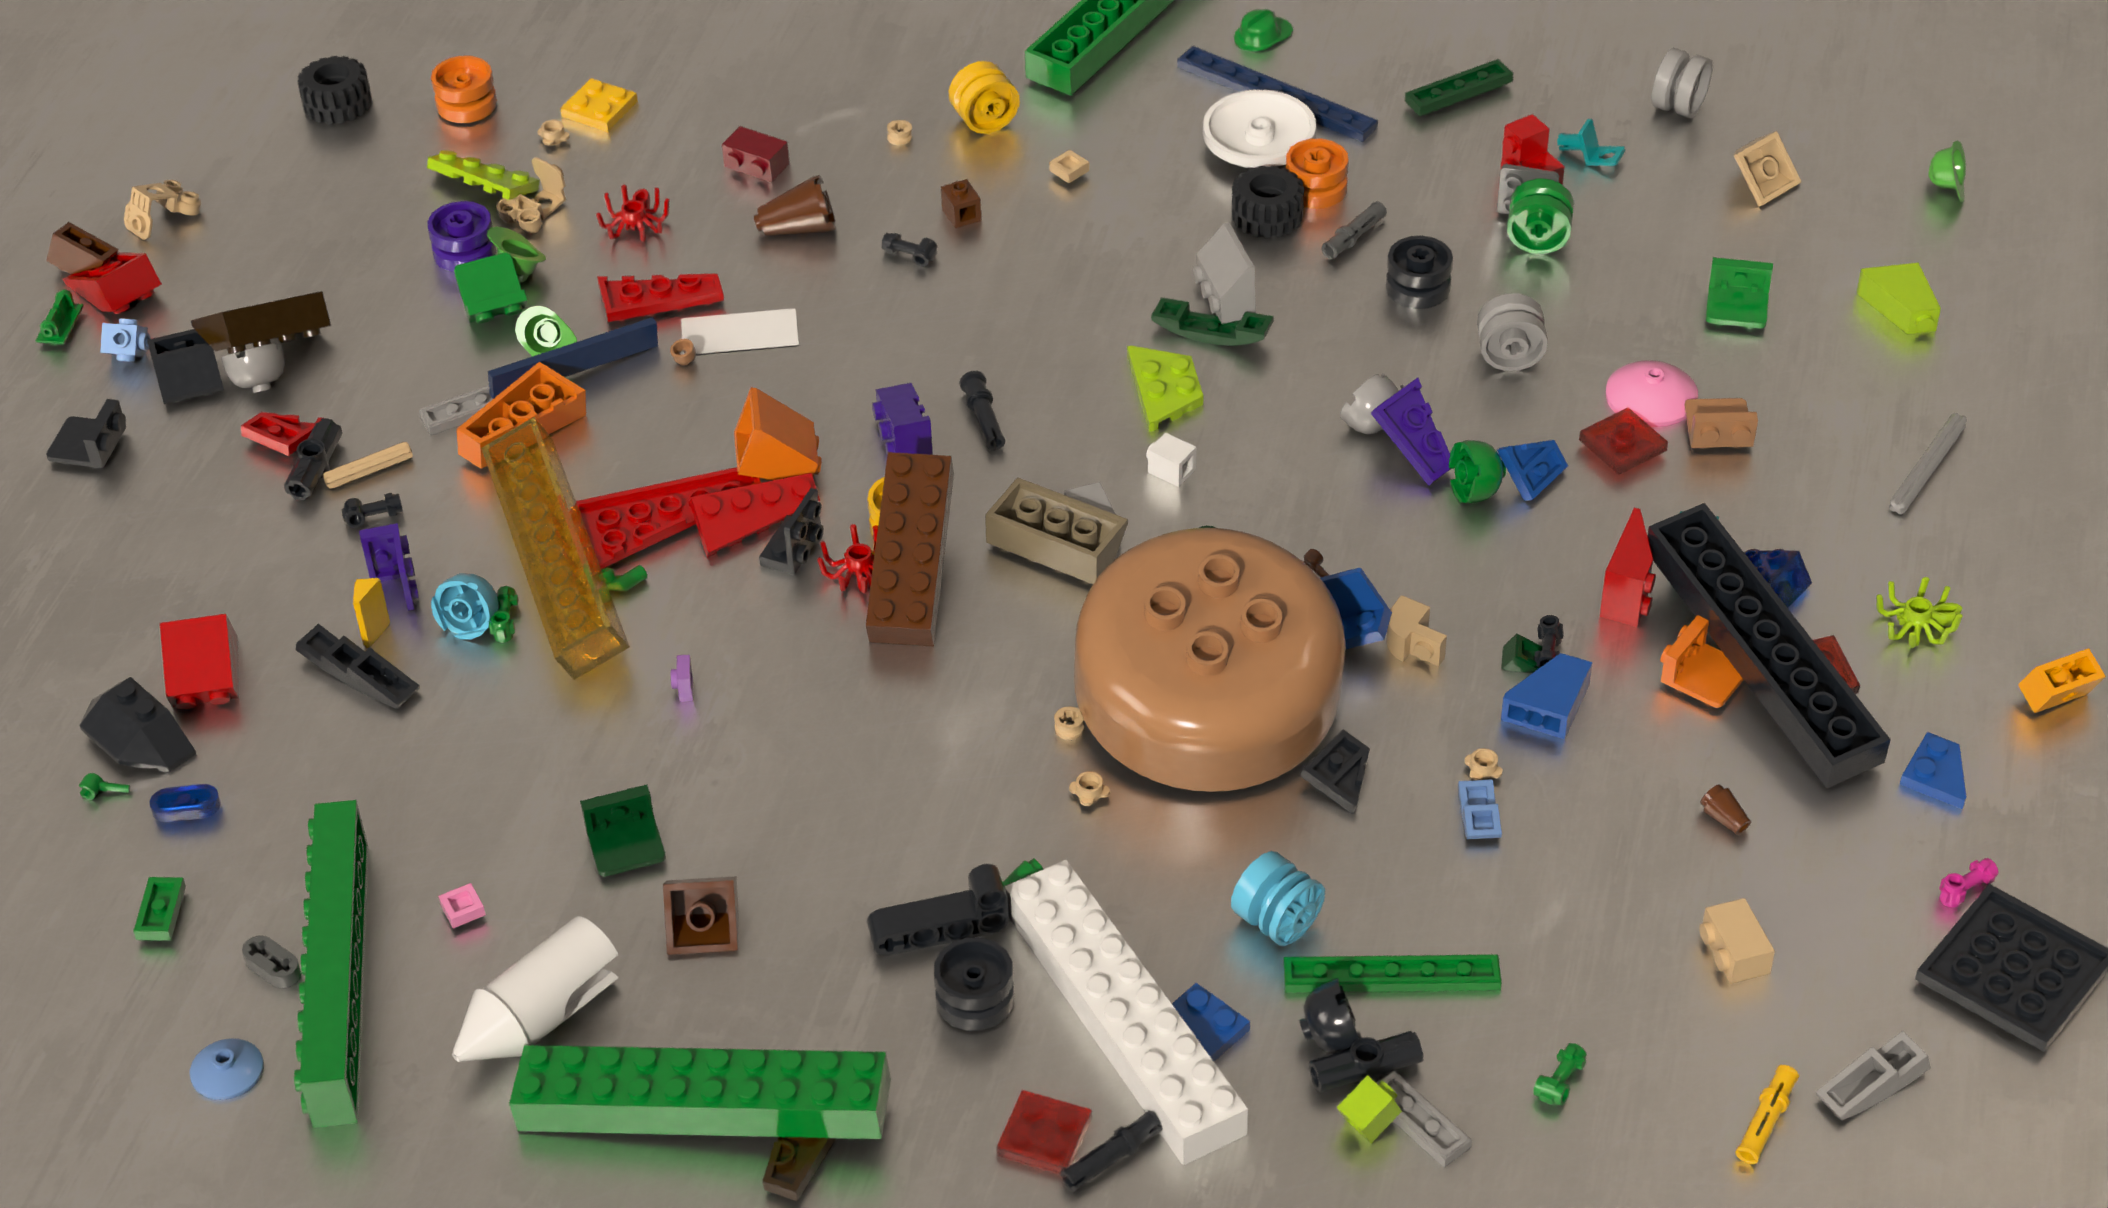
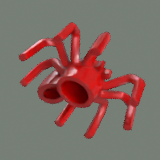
M622 185V211L614 213L609 193L604 194L607 210L615 220L610 224H605L601 213H597L596 217L600 227L607 229L610 239H617L624 225H626L627 231L639 229L642 242L646 241L644 223L656 234L662 233V222L669 215L670 199H665L664 214L660 218L654 216L660 205L659 188H655V203L653 209H650V195L646 189L637 190L633 195V200H629L627 185ZM649 219L657 222V227ZM620 222V224H619V226H618V228H617V230H616V232H615V234H614L612 228L615 227V226Z
M852 524L850 525L853 545L847 548L844 553L845 558L834 561L829 556L826 543L824 541L820 542L825 561L835 568L843 566L835 574H831L827 571L822 558L819 557L817 561L824 576L833 580H839L841 591L847 589L853 574L856 575L860 592L865 594L868 586L869 589L871 587L878 526H873L874 549L871 550L869 546L859 543L857 526ZM846 569H848L844 579V577L841 575Z

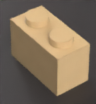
M1742 898L1706 907L1703 923L1699 927L1700 935L1703 942L1710 945L1717 968L1720 971H1724L1730 984L1770 974L1775 950L1746 899Z

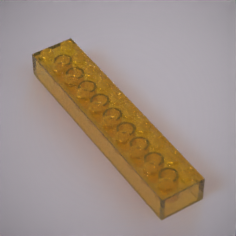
M533 417L481 449L554 658L575 680L628 649L630 646L554 441L537 419Z

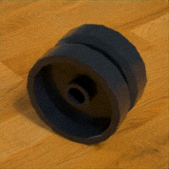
M1409 236L1398 240L1391 246L1387 259L1386 289L1387 294L1394 302L1404 307L1426 309L1440 305L1448 298L1451 291L1453 256L1451 249L1444 242L1427 236Z
M964 938L952 942L939 953L934 962V983L936 987V1006L944 1020L950 1025L966 1031H982L997 1026L1008 1017L1014 1006L1013 962L1007 950L997 942L985 938Z

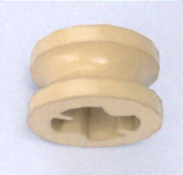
M894 120L887 125V140L890 143L903 145L911 141L912 125L909 122Z
M1071 706L1063 707L1055 713L1054 726L1057 736L1062 739L1072 740L1083 734L1084 719L1078 708ZM1071 721L1072 725H1067V722Z

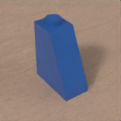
M1562 653L1558 654L1505 693L1501 721L1565 739L1590 685L1592 662Z

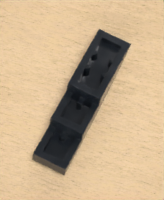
M319 623L296 643V651L322 670L357 691L393 708L398 709L419 690V684L369 647L364 651L346 636L338 639Z

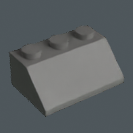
M1224 223L1196 254L1197 266H1193L1195 283H1200L1204 299L1208 298L1210 310L1212 313L1217 314L1221 324L1239 321L1245 312L1256 313L1255 266L1230 223Z

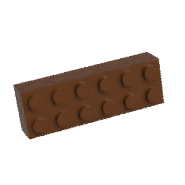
M888 452L866 618V630L869 642L934 647L954 479L951 456Z

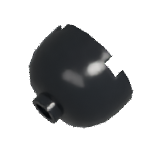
M1338 978L1319 985L1309 993L1303 1006L1305 1018L1299 1020L1306 1040L1313 1038L1320 1049L1335 1054L1350 1049L1355 1040L1362 1038L1360 1031L1357 1032L1355 1029L1356 1019Z

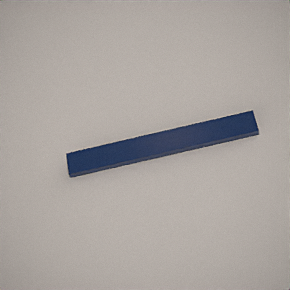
M1195 46L1190 47L1177 59L1178 68L1237 92L1270 90L1295 97L1309 107L1315 117L1316 124L1360 142H1364L1378 128V120Z

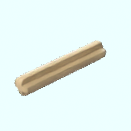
M401 442L324 472V482L329 489L337 488L411 459L412 450L407 442Z

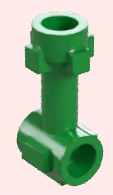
M503 586L497 590L499 608L492 616L491 622H489L490 634L494 635V639L500 643L510 641L513 638V634H515L514 619H510L511 606L518 605L519 599L515 589L509 586Z
M1569 1043L1564 1050L1560 1049L1557 1054V1061L1561 1063L1552 1077L1545 1075L1538 1077L1533 1094L1539 1097V1100L1542 1102L1563 1106L1570 1093V1085L1566 1084V1081L1576 1069L1582 1070L1586 1065V1051L1575 1043Z

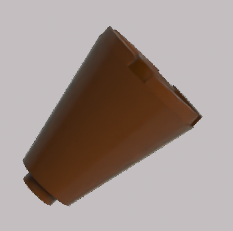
M813 176L757 208L758 214L754 215V221L758 232L763 231L766 236L831 232L836 230V226L832 223L835 222V217L827 191L822 192L820 184L824 183L821 176Z

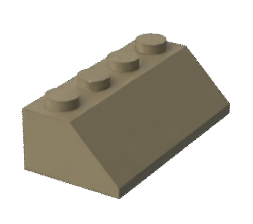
M1017 477L985 514L986 543L1094 584L1104 569L1115 560L1128 525V519Z

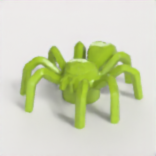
M1923 577L1917 596L1910 598L1906 603H1901L1895 597L1894 581H1889V598L1899 609L1886 611L1883 607V596L1881 594L1876 595V609L1885 617L1897 615L1899 625L1904 626L1897 634H1894V623L1888 622V638L1894 641L1899 640L1909 629H1913L1914 632L1909 633V646L1914 648L1919 645L1920 632L1924 628L1930 643L1934 645L1944 644L1949 633L1955 632L1958 629L1963 617L1960 614L1962 611L1960 605L1945 603L1950 587H1944L1940 600L1933 606L1928 599L1923 598L1930 580L1928 577ZM1929 624L1942 634L1940 639L1934 638Z

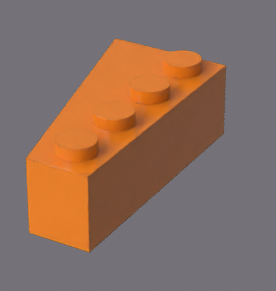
M538 362L457 428L458 454L482 469L586 416V390L541 362Z

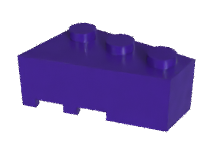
M912 383L876 389L877 402L872 403V411L875 421H881L878 423L879 433L882 441L887 440L885 443L886 454L888 452L933 455L931 419L929 416H922V413H925V408L923 405L918 404L919 396Z

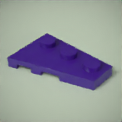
M1417 377L1377 406L1371 412V415L1429 486L1451 470L1449 469L1450 452L1442 433L1434 425L1431 417L1432 409L1429 402L1425 403L1420 391L1422 385Z

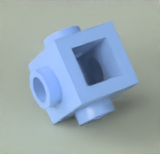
M119 319V324L102 323L100 353L117 355V361L135 362V356L146 357V350L149 349L147 340L150 339V335L147 333L148 327L138 326V320Z

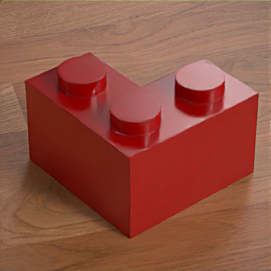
M1533 114L1506 124L1502 141L1501 168L1504 164L1553 171L1558 173L1559 183L1563 185L1565 166L1548 152L1550 128Z

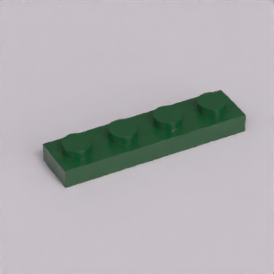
M1499 59L1405 92V102L1419 116L1509 84L1513 82L1514 73Z

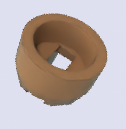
M680 339L674 342L670 348L673 359L680 365L686 366L695 360L696 350L693 343L688 339Z

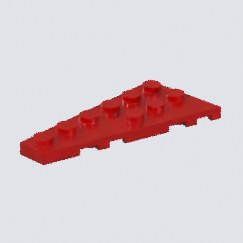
M737 467L571 502L589 573L597 572L696 525L690 505L691 497L761 483L760 478L739 475Z

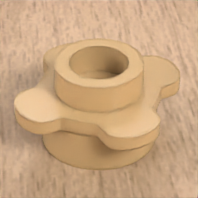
M548 120L538 130V136L543 138V144L557 145L562 141L568 140L570 137L569 133L564 131V125L559 120Z
M1481 748L1465 757V765L1470 768L1469 776L1472 780H1486L1491 777L1497 779L1502 776L1503 770L1498 766V756L1494 751Z
M1091 771L1081 773L1076 778V781H1073L1069 786L1070 792L1076 794L1080 798V803L1084 806H1090L1099 798H1106L1110 794L1109 787L1103 785L1102 777L1098 773Z

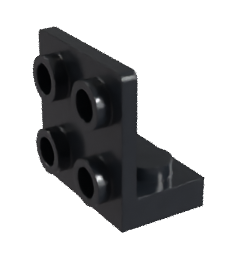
M810 488L793 515L785 517L759 556L761 566L795 575L800 566L807 562L811 549L815 543L821 541L824 527L821 525L820 520L822 506L818 500L817 489Z

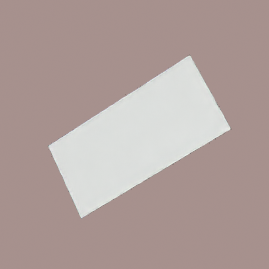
M796 308L681 318L682 339H688L693 343L696 354L799 345Z

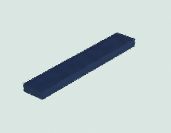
M651 317L488 371L490 396L494 399L538 362H541L563 377H567L657 347V322Z

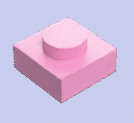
M471 883L438 896L440 905L452 928L485 916L484 906Z

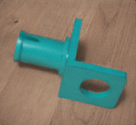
M1587 119L1578 134L1560 133L1558 136V149L1560 151H1582L1586 166H1616L1625 153V147L1599 146L1593 119ZM1607 153L1615 154L1613 157L1608 159L1600 158L1601 156Z

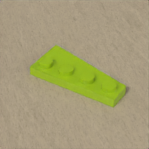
M442 150L439 154L428 157V169L451 178H461L463 176L464 183L471 186L484 185V191L492 194L496 193V191L502 192V198L507 200L515 199L520 194L524 196L539 190L540 179L529 177V173L525 171H507L503 165L482 164L478 158L457 157V153L448 150Z

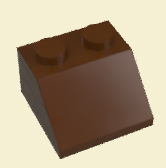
M736 876L667 880L663 884L667 955L738 951L739 910Z

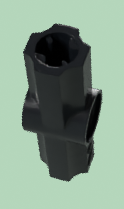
M322 418L320 422L315 424L308 439L302 441L297 446L298 459L284 484L285 492L290 494L295 500L305 501L308 496H311L319 479L323 478V473L330 470L328 461L342 436L341 426L337 425L332 419Z
M1412 1031L1378 1041L1374 1038L1363 1037L1355 1040L1348 1050L1309 1061V1071L1316 1091L1321 1093L1354 1082L1360 1084L1367 1075L1377 1083L1381 1078V1074L1423 1062V1052L1417 1034Z

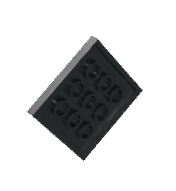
M1988 884L1918 968L1915 980L2045 1052L2108 972V948L1999 888Z

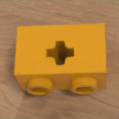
M2088 648L2035 667L2018 686L2033 712L2037 713L2089 694L2106 676Z

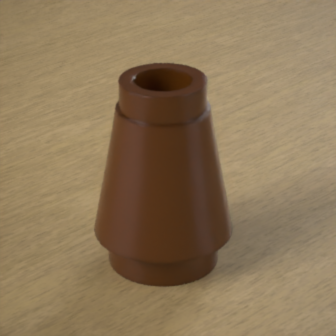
M1718 784L1702 797L1700 804L1704 807V813L1730 831H1733L1736 835L1743 833L1750 826L1751 820L1747 817V814L1729 788H1723Z

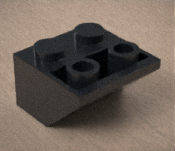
M195 329L147 340L164 404L224 390L214 350Z

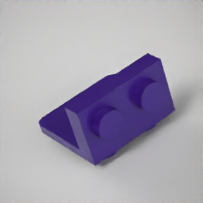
M398 523L359 530L369 577L379 578L381 582L401 578L408 611L415 610L413 599H418L419 595L416 580L409 579V577L415 576L412 557L405 558L406 554H410L407 535L400 536Z

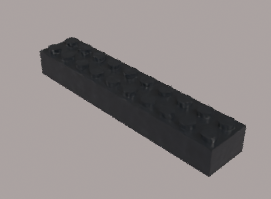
M1706 503L1649 526L1647 537L1654 563L1695 617L1699 615L1709 620L1708 634L1824 786L1828 789L1885 763L1891 740Z

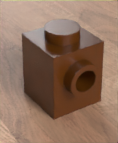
M968 179L941 186L942 210L955 229L982 221L981 199Z

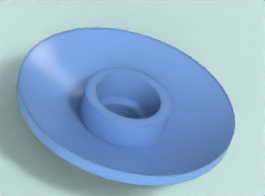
M224 1039L208 1045L197 1054L190 1067V1079L195 1090L207 1098L215 1100L231 1099L246 1093L256 1085L263 1073L264 1061L261 1052L252 1043L242 1039Z

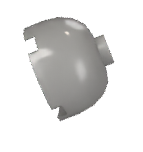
M281 343L263 345L247 349L238 355L233 353L221 357L224 370L231 382L240 388H252L253 393L271 389L270 383L280 378L285 366Z
M1384 373L1381 376L1376 374L1366 380L1353 393L1356 397L1352 405H1349L1347 402L1345 403L1340 412V418L1358 432L1364 434L1377 433L1383 428L1371 415V412L1399 390Z

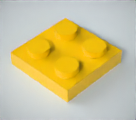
M590 78L560 108L561 116L608 132L638 102L637 93Z

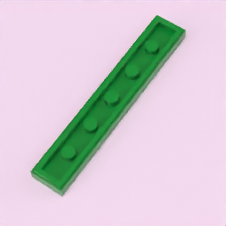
M1499 954L1284 957L1283 963L1285 993H1310L1314 988L1335 978L1339 979V984L1342 985L1344 992L1500 991L1502 984Z

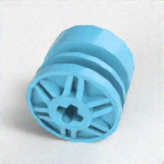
M1269 851L1254 860L1241 875L1231 897V908L1234 913L1246 922L1258 926L1260 931L1264 935L1270 936L1276 944L1287 946L1304 935L1314 923L1325 900V888L1316 879H1311L1306 872L1298 871L1292 862L1278 852Z

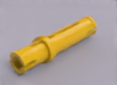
M1779 1065L1768 1088L1762 1090L1759 1096L1760 1104L1749 1123L1740 1145L1735 1151L1737 1157L1748 1164H1756L1758 1162L1760 1154L1780 1114L1787 1110L1790 1104L1789 1096L1799 1079V1074L1794 1068L1788 1065ZM1779 1093L1774 1106H1770L1775 1094ZM1761 1122H1765L1759 1136H1757L1756 1133Z

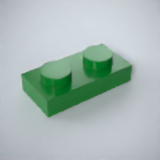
M183 877L148 878L133 930L136 940L171 941L186 888Z

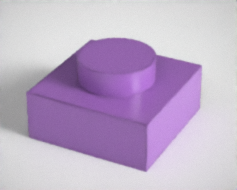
M677 655V669H671L672 689H678L680 702L693 701V673L690 655Z

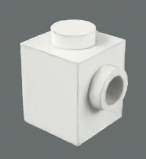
M1164 433L1147 450L1148 473L1177 487H1180L1196 470V446L1170 434Z

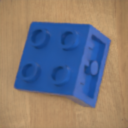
M1361 568L1320 578L1332 594L1339 609L1344 628L1346 650L1385 640L1392 612Z

